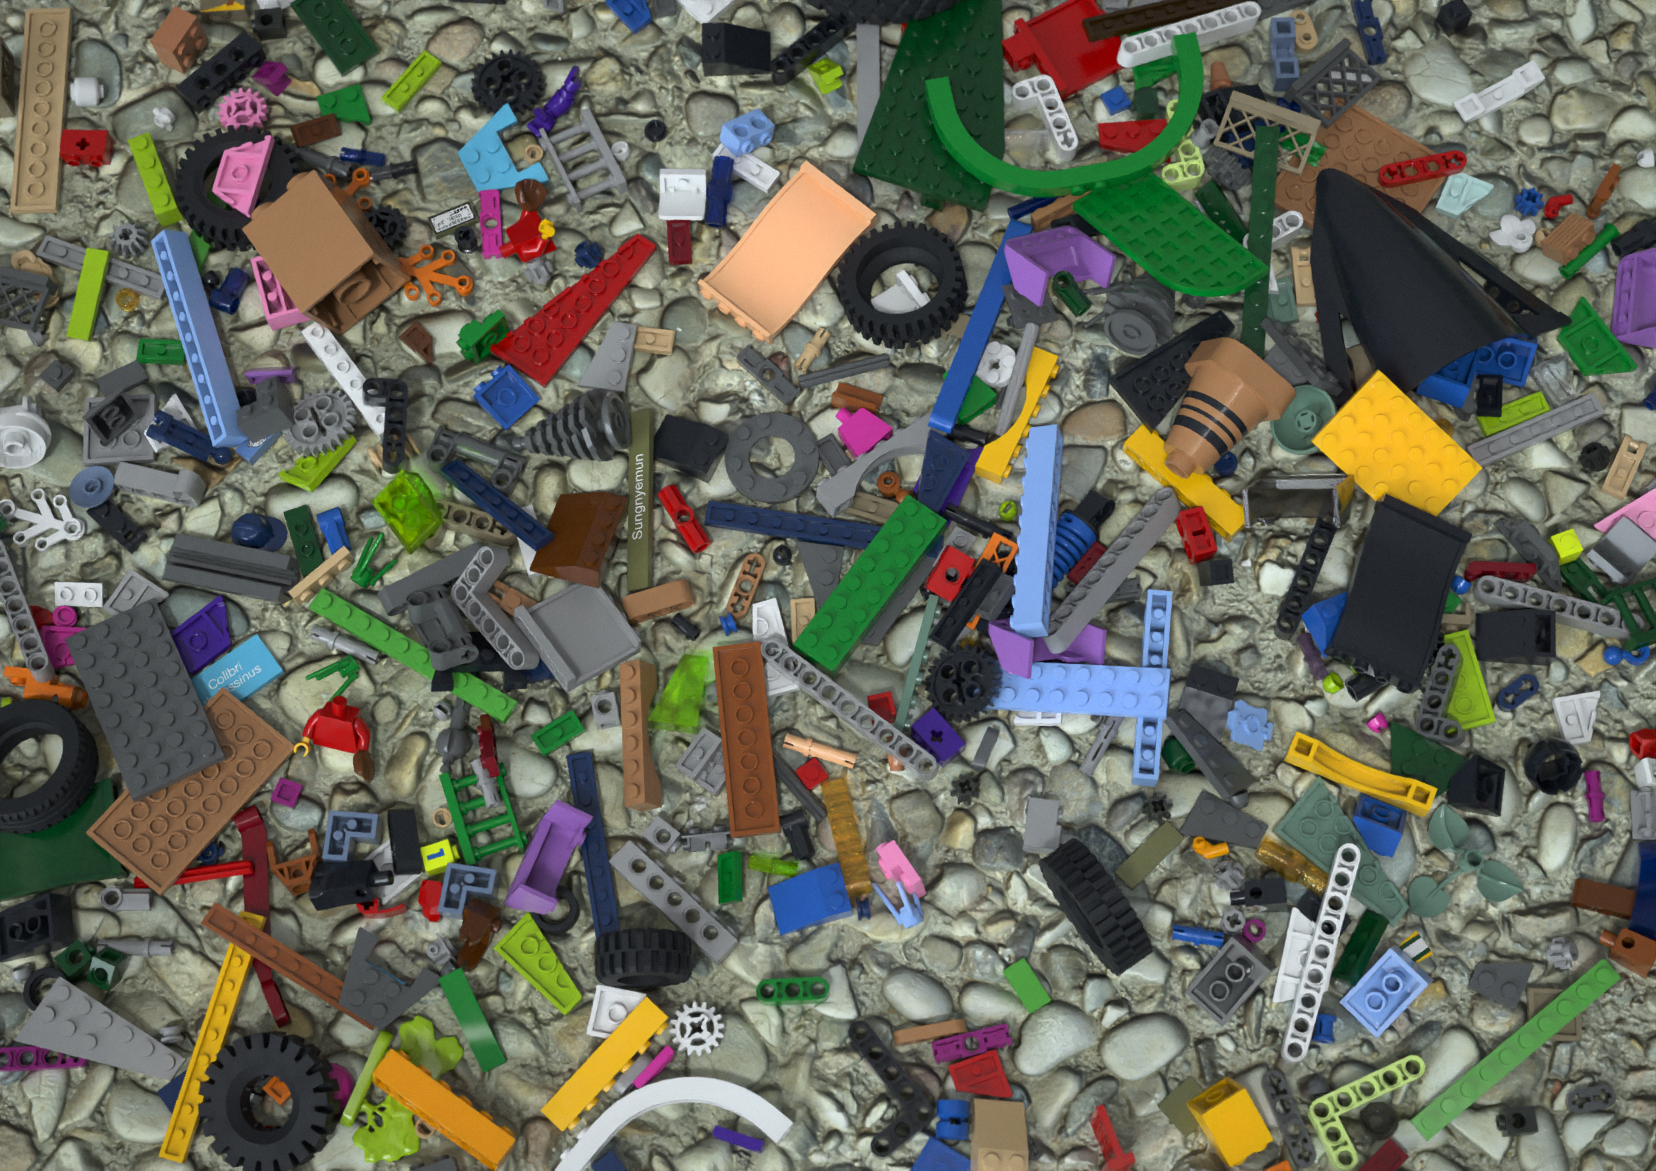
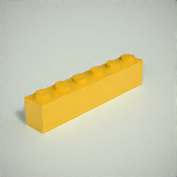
M1142 424L1124 442L1122 451L1164 488H1172L1178 500L1186 507L1192 509L1203 506L1209 526L1230 543L1250 520L1251 515H1249L1247 508L1242 504L1234 502L1230 494L1225 489H1219L1213 484V480L1206 473L1200 475L1192 472L1188 479H1184L1171 472L1164 464L1169 456L1164 450L1165 441L1160 438L1156 430L1151 434Z
M646 996L540 1111L562 1132L566 1128L572 1130L581 1120L578 1115L584 1109L589 1112L599 1101L596 1096L602 1089L607 1092L616 1083L614 1076L619 1071L624 1074L634 1063L631 1058L637 1052L642 1054L652 1044L649 1041L652 1035L656 1033L659 1036L668 1027L669 1024L666 1020L669 1016Z

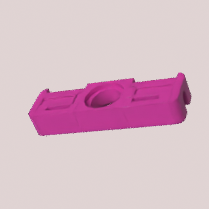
M497 189L479 191L481 212H479L480 232L483 240L482 255L486 260L491 259V256H495L496 259L502 258L503 256L498 248L503 245L501 197ZM488 220L497 221V225L493 229L486 228L485 223Z

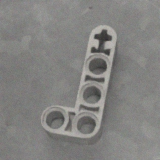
M119 462L114 475V488L193 508L199 507L206 488V484L199 474L185 469H181L177 475L126 462Z

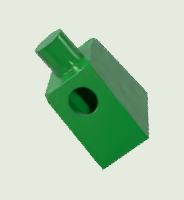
M948 371L942 376L944 380L946 379ZM976 375L956 421L957 424H968L996 404L997 394Z

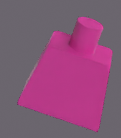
M843 407L835 416L842 423L838 428V436L855 460L862 453L866 452L868 454L874 450V447L880 441H887L892 438V427L865 408H860L852 414L846 407Z

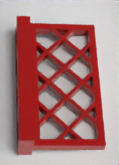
M1104 1104L1097 1106L1089 1122L1106 1162L1101 1171H1129L1136 1162L1133 1152L1123 1154Z

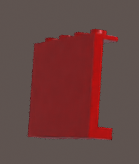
M1068 0L1027 22L1022 17L1014 21V35L1022 32L1035 52L1034 65L1041 75H1048L1053 79L1061 100L1126 68L1117 62V55L1122 43L1120 36L1089 42L1081 25L1082 20L1085 18L1106 14L1103 9L1097 6L1096 0Z

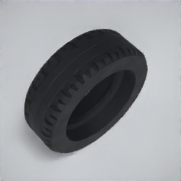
M27 699L0 708V764L14 747L31 737L54 734L60 736L63 741V751L59 765L46 783L32 793L19 798H0V831L12 834H30L53 827L69 817L83 803L94 784L99 764V754L95 739L85 725L62 704L52 702L51 700Z

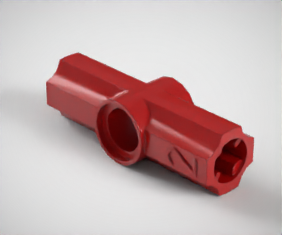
M675 484L664 487L657 496L673 520L675 528L681 533L693 554L706 550L711 545V542L695 518L693 510L687 505ZM681 516L690 517L687 522L682 523L678 521Z

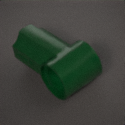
M1059 271L1054 275L1051 287L1053 295L1060 298L1076 318L1086 313L1092 307V303L1076 285L1072 274L1068 271ZM1065 282L1068 287L1062 288L1057 283Z

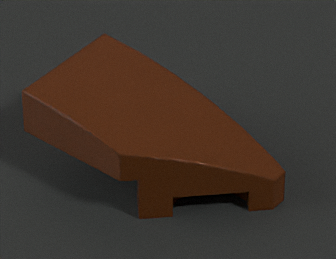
M414 321L399 336V339L417 356L431 365L433 364L432 336Z

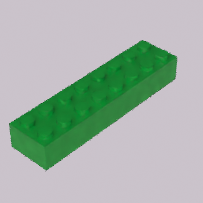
M907 494L793 643L794 652L834 679L945 533L947 520Z

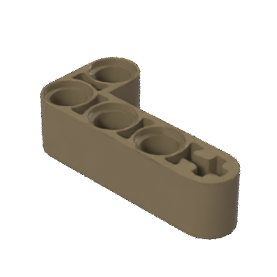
M434 499L429 502L418 530L423 543L429 548L441 545L447 529L506 547L514 545L518 540L516 535L511 531L510 533L507 532L508 529L488 513L443 499ZM437 510H445L442 515L434 516ZM460 516L467 517L462 523L456 522ZM489 523L486 529H478L480 524ZM429 531H436L433 537H426Z

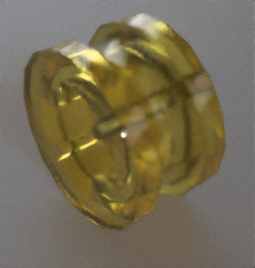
M129 288L119 290L115 296V301L122 311L130 312L138 306V297ZM127 296H130L132 300L130 302L127 301L128 303L124 304L122 300L124 298L126 299Z

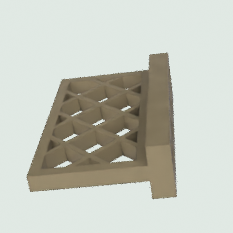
M1233 90L1213 146L1254 160V151H1246L1242 142L1253 137L1255 140L1256 132L1250 121L1255 118H1261L1266 126L1281 125L1286 127L1289 135L1280 138L1279 143L1291 138L1295 150L1283 154L1279 145L1278 152L1280 156L1278 161L1283 160L1284 164L1278 162L1277 168L1301 176L1319 131L1321 120ZM1231 110L1241 111L1245 119L1232 124L1229 117ZM1228 121L1230 126L1225 128L1226 123ZM1247 123L1252 134L1239 139L1235 128ZM1229 130H1232L1237 140L1230 144L1220 142L1222 134ZM1300 133L1310 135L1308 144L1299 147L1294 136ZM1306 149L1304 155H1302L1301 151ZM1298 153L1301 159L1299 169L1289 166L1286 157Z

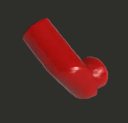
M1568 193L1550 197L1544 207L1545 216L1547 218H1555L1558 216L1561 206L1573 204L1572 194Z

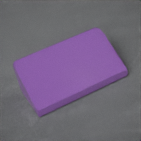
M296 366L250 368L245 372V376L251 385L258 384L275 375L282 383L297 382Z

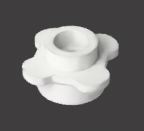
M162 107L160 110L154 108V122L156 125L171 131L173 129L171 124L175 122L173 113L165 107Z

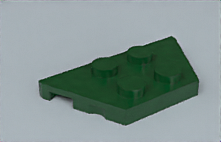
M1393 721L1389 726L1391 733L1390 774L1415 779L1438 788L1434 799L1448 790L1450 779L1467 763L1468 759Z

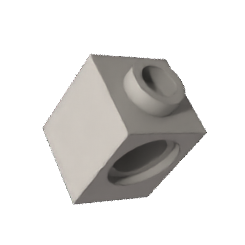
M603 690L595 693V696H590L597 730L622 726L617 698L614 692ZM608 704L612 706L608 713L599 712L603 705Z
M659 816L652 821L642 834L644 841L666 858L671 853L674 855L682 845L681 833ZM663 833L671 836L667 843L658 842V837Z

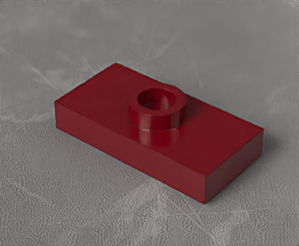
M1096 541L1066 578L1077 586L1107 549Z

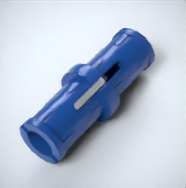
M1177 924L1173 926L1172 940L1192 942L1195 946L1200 944L1219 948L1223 946L1224 932L1202 929V926H1196V928Z

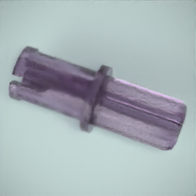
M1305 633L1298 636L1296 641L1299 643L1304 655L1303 661L1307 662L1316 681L1323 680L1328 675V672L1320 657L1322 654L1317 650L1311 634Z

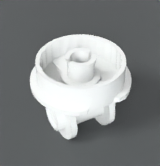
M25 395L23 397V404L4 407L0 401V466L20 469L38 463L44 457L51 443V430L47 422L42 419L39 404L34 403L31 395Z

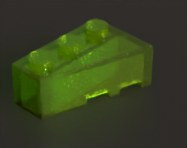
M690 654L683 655L648 720L651 728L690 734L699 733L705 699L704 693L710 669L708 657Z

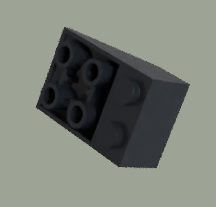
M1259 84L1219 88L1201 96L1197 112L1202 121L1212 119L1220 127L1233 90L1266 102L1267 100ZM1231 110L1229 117L1232 124L1245 119L1241 111ZM1255 118V119L1251 120L1250 123H1251V125H1252V127H1253L1254 121L1263 120V119H1261V118ZM1228 121L1226 123L1225 128L1230 126ZM1247 123L1235 128L1237 133L1251 132ZM1232 130L1223 133L1220 142L1226 143L1228 134L1233 133Z
M1526 609L1476 613L1475 654L1477 660L1549 666L1556 658V611Z

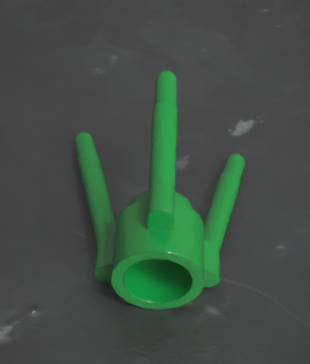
M382 532L375 540L371 549L370 546L373 538L369 537L350 577L353 582L365 589L368 584L374 586L377 580L398 562L397 559H394L375 576L372 575L374 570L368 567V564L384 537Z
M349 654L345 658L343 657L337 662L307 675L306 680L316 677V680L320 681L337 671L343 679L347 676L348 679L330 698L329 701L332 702L334 697L340 696L354 680L359 678L356 672L361 669L355 659Z

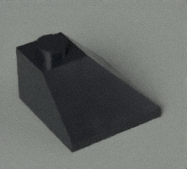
M1473 755L1450 779L1447 804L1464 812L1501 817L1506 769L1479 755Z

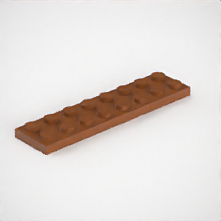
M761 641L712 647L732 839L781 833Z

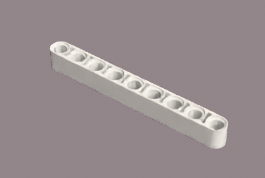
M1347 843L1342 845L1336 851L1281 1046L1282 1058L1289 1063H1296L1302 1060L1308 1050L1361 857L1359 848L1354 844ZM1342 851L1351 852L1354 857L1353 862L1344 861L1341 856ZM1338 874L1343 875L1347 880L1346 886L1337 885L1335 876ZM1331 898L1337 899L1340 903V909L1337 911L1332 910L1328 905V900ZM1322 923H1330L1334 929L1333 934H1325L1321 929ZM1320 946L1326 950V959H1319L1315 955L1316 947ZM1309 971L1318 972L1320 975L1319 983L1310 982L1308 979ZM1303 995H1309L1313 999L1312 1008H1306L1302 1005L1301 998ZM1297 1019L1303 1020L1306 1023L1307 1029L1304 1033H1300L1295 1029L1294 1023ZM1289 1044H1295L1299 1047L1300 1054L1297 1058L1291 1057L1288 1054L1287 1048Z

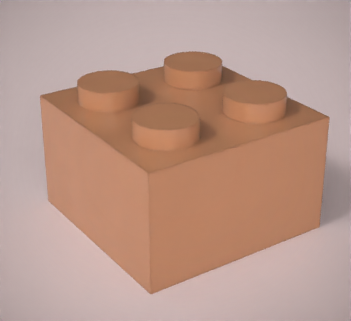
M174 6L150 42L162 64L185 74L187 69L193 66L200 50L206 47L208 38L197 16Z

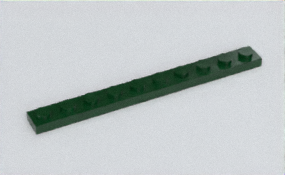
M1256 126L1248 251L1270 268L1280 127ZM1270 269L1267 276L1247 287L1244 294L1241 343L1261 359H1264L1266 331L1260 326V323L1267 318Z

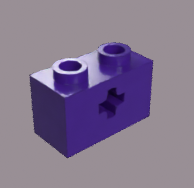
M932 708L911 726V738L919 746L923 745L942 768L965 751L966 743L935 708ZM932 736L935 738L941 737V742H932Z

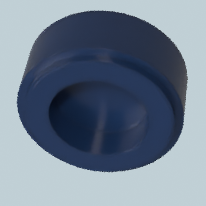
M1227 452L1213 465V468L1221 476H1230L1236 471L1238 460L1233 453Z

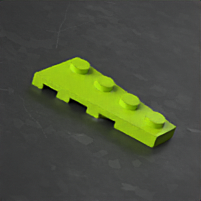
M1468 629L1445 635V645L1452 644L1456 646L1464 659L1447 712V719L1458 722L1464 731L1496 723ZM1452 653L1451 657H1446V659H1447L1448 662H1449V660H1450L1451 658L1455 659V656H1454L1453 653ZM1445 676V684H1447L1449 677ZM1450 729L1447 732V736L1458 733V729Z
M527 912L493 949L567 1017L583 1000V997L535 921Z

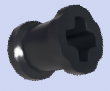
M469 226L459 227L454 234L459 251L463 254L474 253L478 248V241L475 238L474 230Z

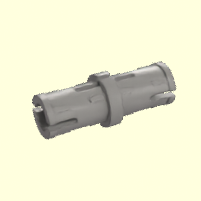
M480 758L472 761L471 765L478 781L476 785L483 794L487 809H491V805L492 808L500 806L502 801L495 786V783H497L495 777L490 778L488 769L482 768Z

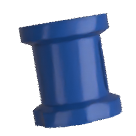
M1317 1014L1315 1035L1312 1036V1041L1324 1044L1335 1043L1333 1026L1334 1022L1337 1021V1017Z

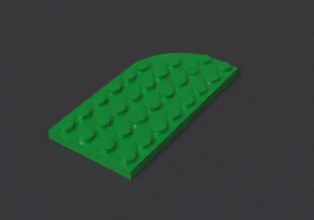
M1153 172L1129 183L1110 187L1102 192H1095L1093 190L1073 202L1072 209L1159 283L1172 290L1200 297L1226 296L1246 289L1269 273L1270 268Z

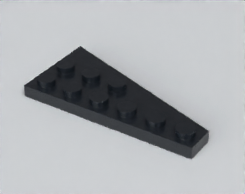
M1219 310L1111 376L1109 383L1152 434L1188 389L1192 377L1186 371L1185 364L1199 344L1206 340L1222 337L1229 338L1234 332L1235 325L1222 310Z

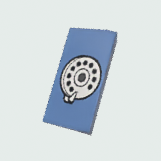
M281 430L255 443L247 439L237 447L235 452L253 466L279 439L283 432Z

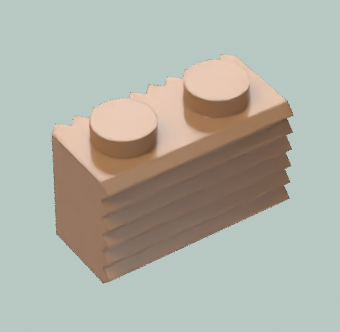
M1572 212L1540 242L1543 255L1563 265H1567L1568 262L1570 263V260H1574L1583 248H1586V245H1590L1596 237L1594 224L1592 221Z

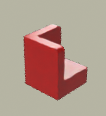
M891 691L867 696L869 709L888 723L895 722L896 710Z

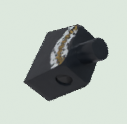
M1285 878L1245 881L1244 890L1230 891L1231 906L1246 905L1247 913L1288 912ZM1256 894L1261 895L1258 899L1252 898Z

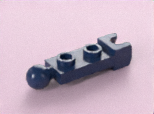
M157 410L153 421L160 426L151 424L146 432L148 437L158 442L163 441L205 462L209 455L213 456L215 462L219 465L228 464L232 459V453L227 447H213L209 435L174 419L172 415L161 410Z

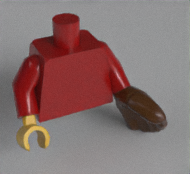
M523 179L515 184V195L523 211L520 219L505 231L510 241L498 248L504 259L517 253L522 262H527L557 249L551 238L555 234V229L552 222L547 219L542 221L536 212L548 195L544 185L534 179Z
M336 696L332 702H326L324 708L317 709L308 718L302 736H304L303 740L295 745L294 753L296 754L299 746L303 745L306 748L304 756L309 754L311 751L309 743L311 739L315 745L353 753L355 773L362 776L367 783H370L375 771V764L369 752L371 729L362 718L359 708L348 706L347 698L344 696Z

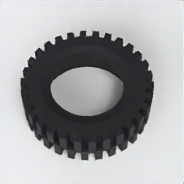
M234 125L227 126L228 132L222 133L220 127L214 129L216 136L211 137L209 132L204 134L205 142L201 143L198 139L194 141V151L187 148L185 151L187 159L181 157L179 161L181 169L176 168L175 175L177 180H174V186L185 220L199 238L202 236L204 242L209 245L213 241L215 247L222 249L223 244H225L228 251L234 252L235 246H239L240 252H247V245H252L253 250H256L242 230L252 219L239 211H229L214 205L205 194L204 181L212 171L220 166L224 150L240 147L242 144L250 141L255 144L264 141L265 136L272 134L266 129L261 134L257 126H253L252 130L248 131L247 125H240V131H235ZM277 135L273 137L275 142L268 162V167L272 172L271 189L264 200L255 206L254 210L263 203L275 202L288 191V182L294 176L301 173L293 151L291 152L286 142L283 144L281 138Z
M901 221L894 222L895 228L889 229L888 223L881 225L882 232L878 233L876 228L870 230V238H867L864 234L859 237L861 245L858 246L856 243H853L850 246L852 254L846 252L843 257L845 263H840V274L837 276L839 285L837 286L845 314L850 325L853 324L854 330L858 334L861 332L863 338L867 341L872 338L875 345L879 346L882 340L885 348L892 349L893 343L897 344L898 349H905V343H910L911 348L917 347L916 341L922 340L923 344L926 345L930 343L929 336L933 335L935 339L941 337L940 329L943 328L947 332L951 329L949 320L956 323L959 319L958 312H963V301L966 302L967 282L959 251L955 249V245L951 240L948 241L947 235L943 232L938 235L937 229L932 226L927 231L926 224L919 223L918 228H915L913 221H907L906 227H902ZM907 263L917 264L928 269L938 281L937 294L931 301L917 310L902 314H889L876 310L871 303L870 294L875 280L890 267Z
M1072 838L1039 861L1043 878L1046 880L1049 889L1053 892L1054 898L1059 902V906L1066 913V917L1072 922L1075 930L1082 936L1086 945H1089L1094 955L1096 954L1101 963H1104L1105 967L1108 970L1110 969L1116 976L1121 975L1153 952L1151 940L1148 938L1149 935L1143 928L1144 925L1141 920L1137 918V913L1130 906L1127 897H1124L1121 892L1122 890L1118 884H1115L1110 873L1106 872L1102 863L1098 862L1096 856L1081 841Z

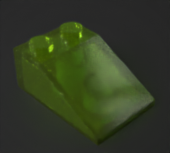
M402 469L371 501L403 547L411 555L443 523L430 488L419 473Z

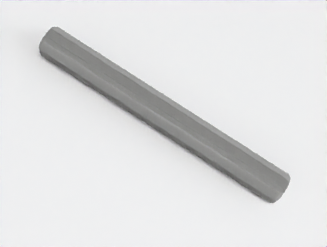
M1026 323L994 431L998 436L1004 435L1010 429L1039 331L1037 324Z

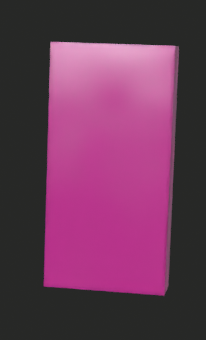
M667 1045L632 1082L637 1089L649 1085L675 1057L674 1050Z

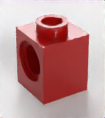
M1022 32L1001 41L1002 55L1014 73L1020 70H1027L1034 64L1035 52Z

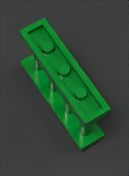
M503 762L499 763L500 776H496L500 790L497 792L500 800H504L508 813L473 825L470 823L466 824L464 815H467L468 811L486 806L484 797L464 802L463 800L459 801L457 793L461 792L460 789L478 783L476 775L473 774L458 780L456 778L452 779L448 772L439 775L466 865L479 867L478 861L482 860L481 857L518 845L521 853L524 854L526 852L525 845L529 844L525 830L520 831L503 778L507 776ZM511 822L515 836L480 848L477 846L473 847L471 838L475 837L474 834Z

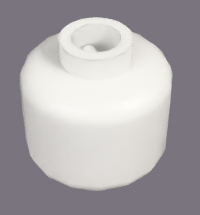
M77 77L74 79V83H70L71 101H75L77 106H97L99 98H104L103 85H98V80L95 77Z

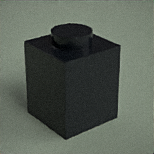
M1452 0L1441 6L1436 21L1445 34L1450 37L1468 27L1473 13L1463 0Z

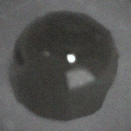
M1370 1102L1360 1111V1128L1370 1139L1376 1141L1387 1140L1397 1132L1399 1116L1395 1109L1387 1103Z

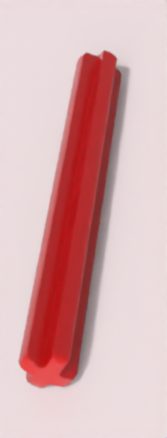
M247 859L188 868L173 885L251 874L254 871V865L251 860ZM137 876L134 878L135 889H152Z

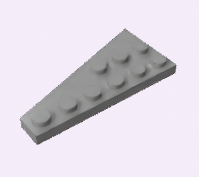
M60 976L14 1039L17 1042L169 1081L173 1080L186 1061L185 1058Z

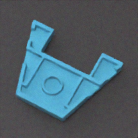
M508 103L457 152L478 193L482 190H508V188H514L515 184L523 179H534L542 184L550 182L540 162L521 172H517L503 146L498 133L518 123Z

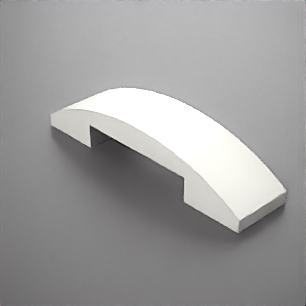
M1532 60L1514 70L1511 76L1477 94L1473 92L1454 102L1453 105L1465 123L1474 121L1522 97L1543 82L1545 77Z

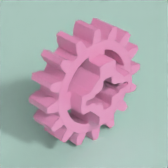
M239 88L237 94L234 91H230L231 97H223L225 103H219L221 111H218L223 127L227 129V126L234 125L235 131H240V125H247L248 131L252 130L253 126L264 127L261 121L268 120L266 113L269 110L265 99L261 98L259 92L253 94L251 88H248L246 92Z

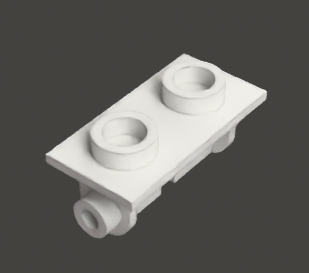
M55 582V606L103 607V598H107V589H103V583Z

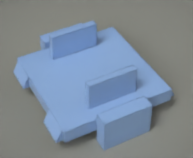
M1240 699L1235 702L1234 710L1228 711L1226 728L1231 732L1230 740L1262 752L1264 741L1271 740L1273 723H1266L1267 709L1247 705L1246 701Z

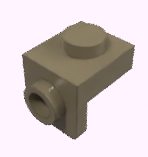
M1465 602L1463 604L1461 615L1443 614L1441 630H1444L1446 634H1451L1468 629L1474 623L1475 617L1474 610L1471 609V603Z

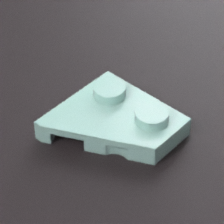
M1462 172L1450 175L1434 211L1457 219L1491 193L1494 185Z

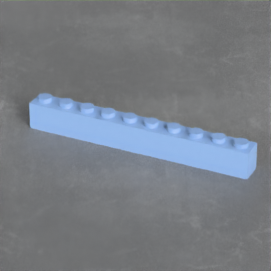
M164 229L151 240L211 442L213 447L236 448L248 438L237 427L236 410L240 409V405L187 232Z
M1057 424L1031 427L1029 429V437L1026 438V449L1028 452L1027 456L1024 457L1026 475L1022 477L1024 495H1021V506L1023 510L1022 514L1019 515L1021 533L1017 535L1019 554L1015 556L1017 574H1014V586L1016 590L1015 594L1012 595L1014 613L1010 616V625L1013 630L1015 629L1016 633L1028 638L1048 636L1064 439Z

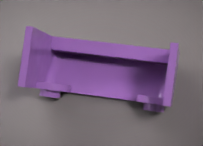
M1062 226L1006 240L1004 254L1014 288L1019 294L1024 295L1037 306H1043L1048 278L1053 277L1059 271L1071 273L1075 282L1091 279L1103 288L1110 286L1116 255L1075 227Z
M1656 247L1626 255L1618 264L1611 332L1621 343L1656 348Z
M1010 618L989 622L988 633L1000 665L1008 674H1016L1023 678L1031 679L1032 662L1056 658L1062 660L1063 664H1077L1084 661L1092 665H1104L1107 630L1094 624L1088 623L1065 651L1053 654L1049 651L1042 637L1028 638L1016 633L1015 629L1011 628Z
M556 800L540 819L503 904L513 909L544 915L549 911L553 912L559 898L555 897L557 893L555 890L572 851L576 845L581 847L587 835L583 831L593 816Z

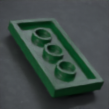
M294 0L290 3L291 8L342 77L379 54L378 48L343 0Z

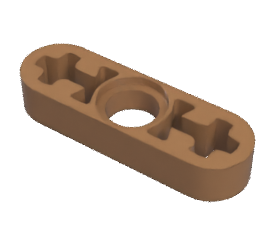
M752 553L746 556L727 603V612L731 613L734 620L746 618L766 568L765 560L760 554ZM755 561H758L760 568L756 567L754 569L752 577L749 575L751 572L749 563L753 564ZM744 581H749L753 584V588L750 592H742L739 589L740 584ZM740 596L741 598H743L741 606L744 610H739L738 613H734V608L732 606L738 605Z
M956 1019L893 1032L895 1046H905L967 1033L965 1019Z

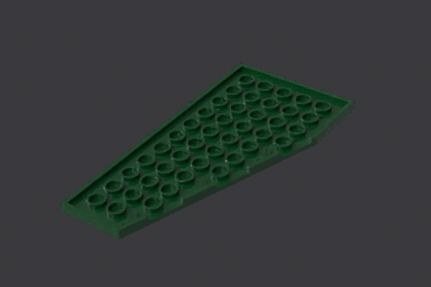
M961 0L958 3L953 2L952 7L940 13L933 11L930 17L920 20L909 19L853 165V172L984 213L993 186L969 173L945 148L932 122L925 93V81L948 76L955 108L963 126L976 143L992 156L1002 161L1005 153L1001 0Z

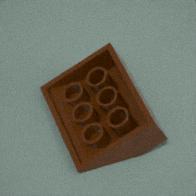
M608 492L561 494L546 527L554 534V540L536 552L530 566V571L599 589L628 516V497Z

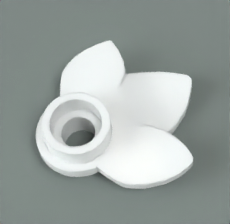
M1503 215L1500 221L1501 229L1489 233L1490 239L1501 247L1510 246L1513 251L1523 253L1532 245V236L1536 232V225L1530 218L1520 221L1514 215Z

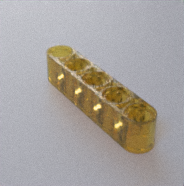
M845 778L821 782L824 803L848 897L852 898L873 893Z

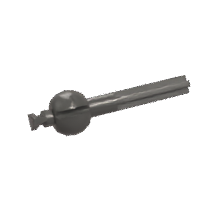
M468 672V673H470L471 675L477 677V673H478V672ZM456 697L449 728L443 729L436 739L435 747L437 752L443 757L442 763L444 764L440 767V772L443 774L447 772L451 774V765L454 764L455 760L465 756L469 749L470 741L463 730L470 704L459 697Z

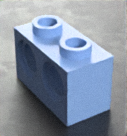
M757 108L724 123L720 141L735 157L750 153L760 146L769 144L773 138L775 125Z

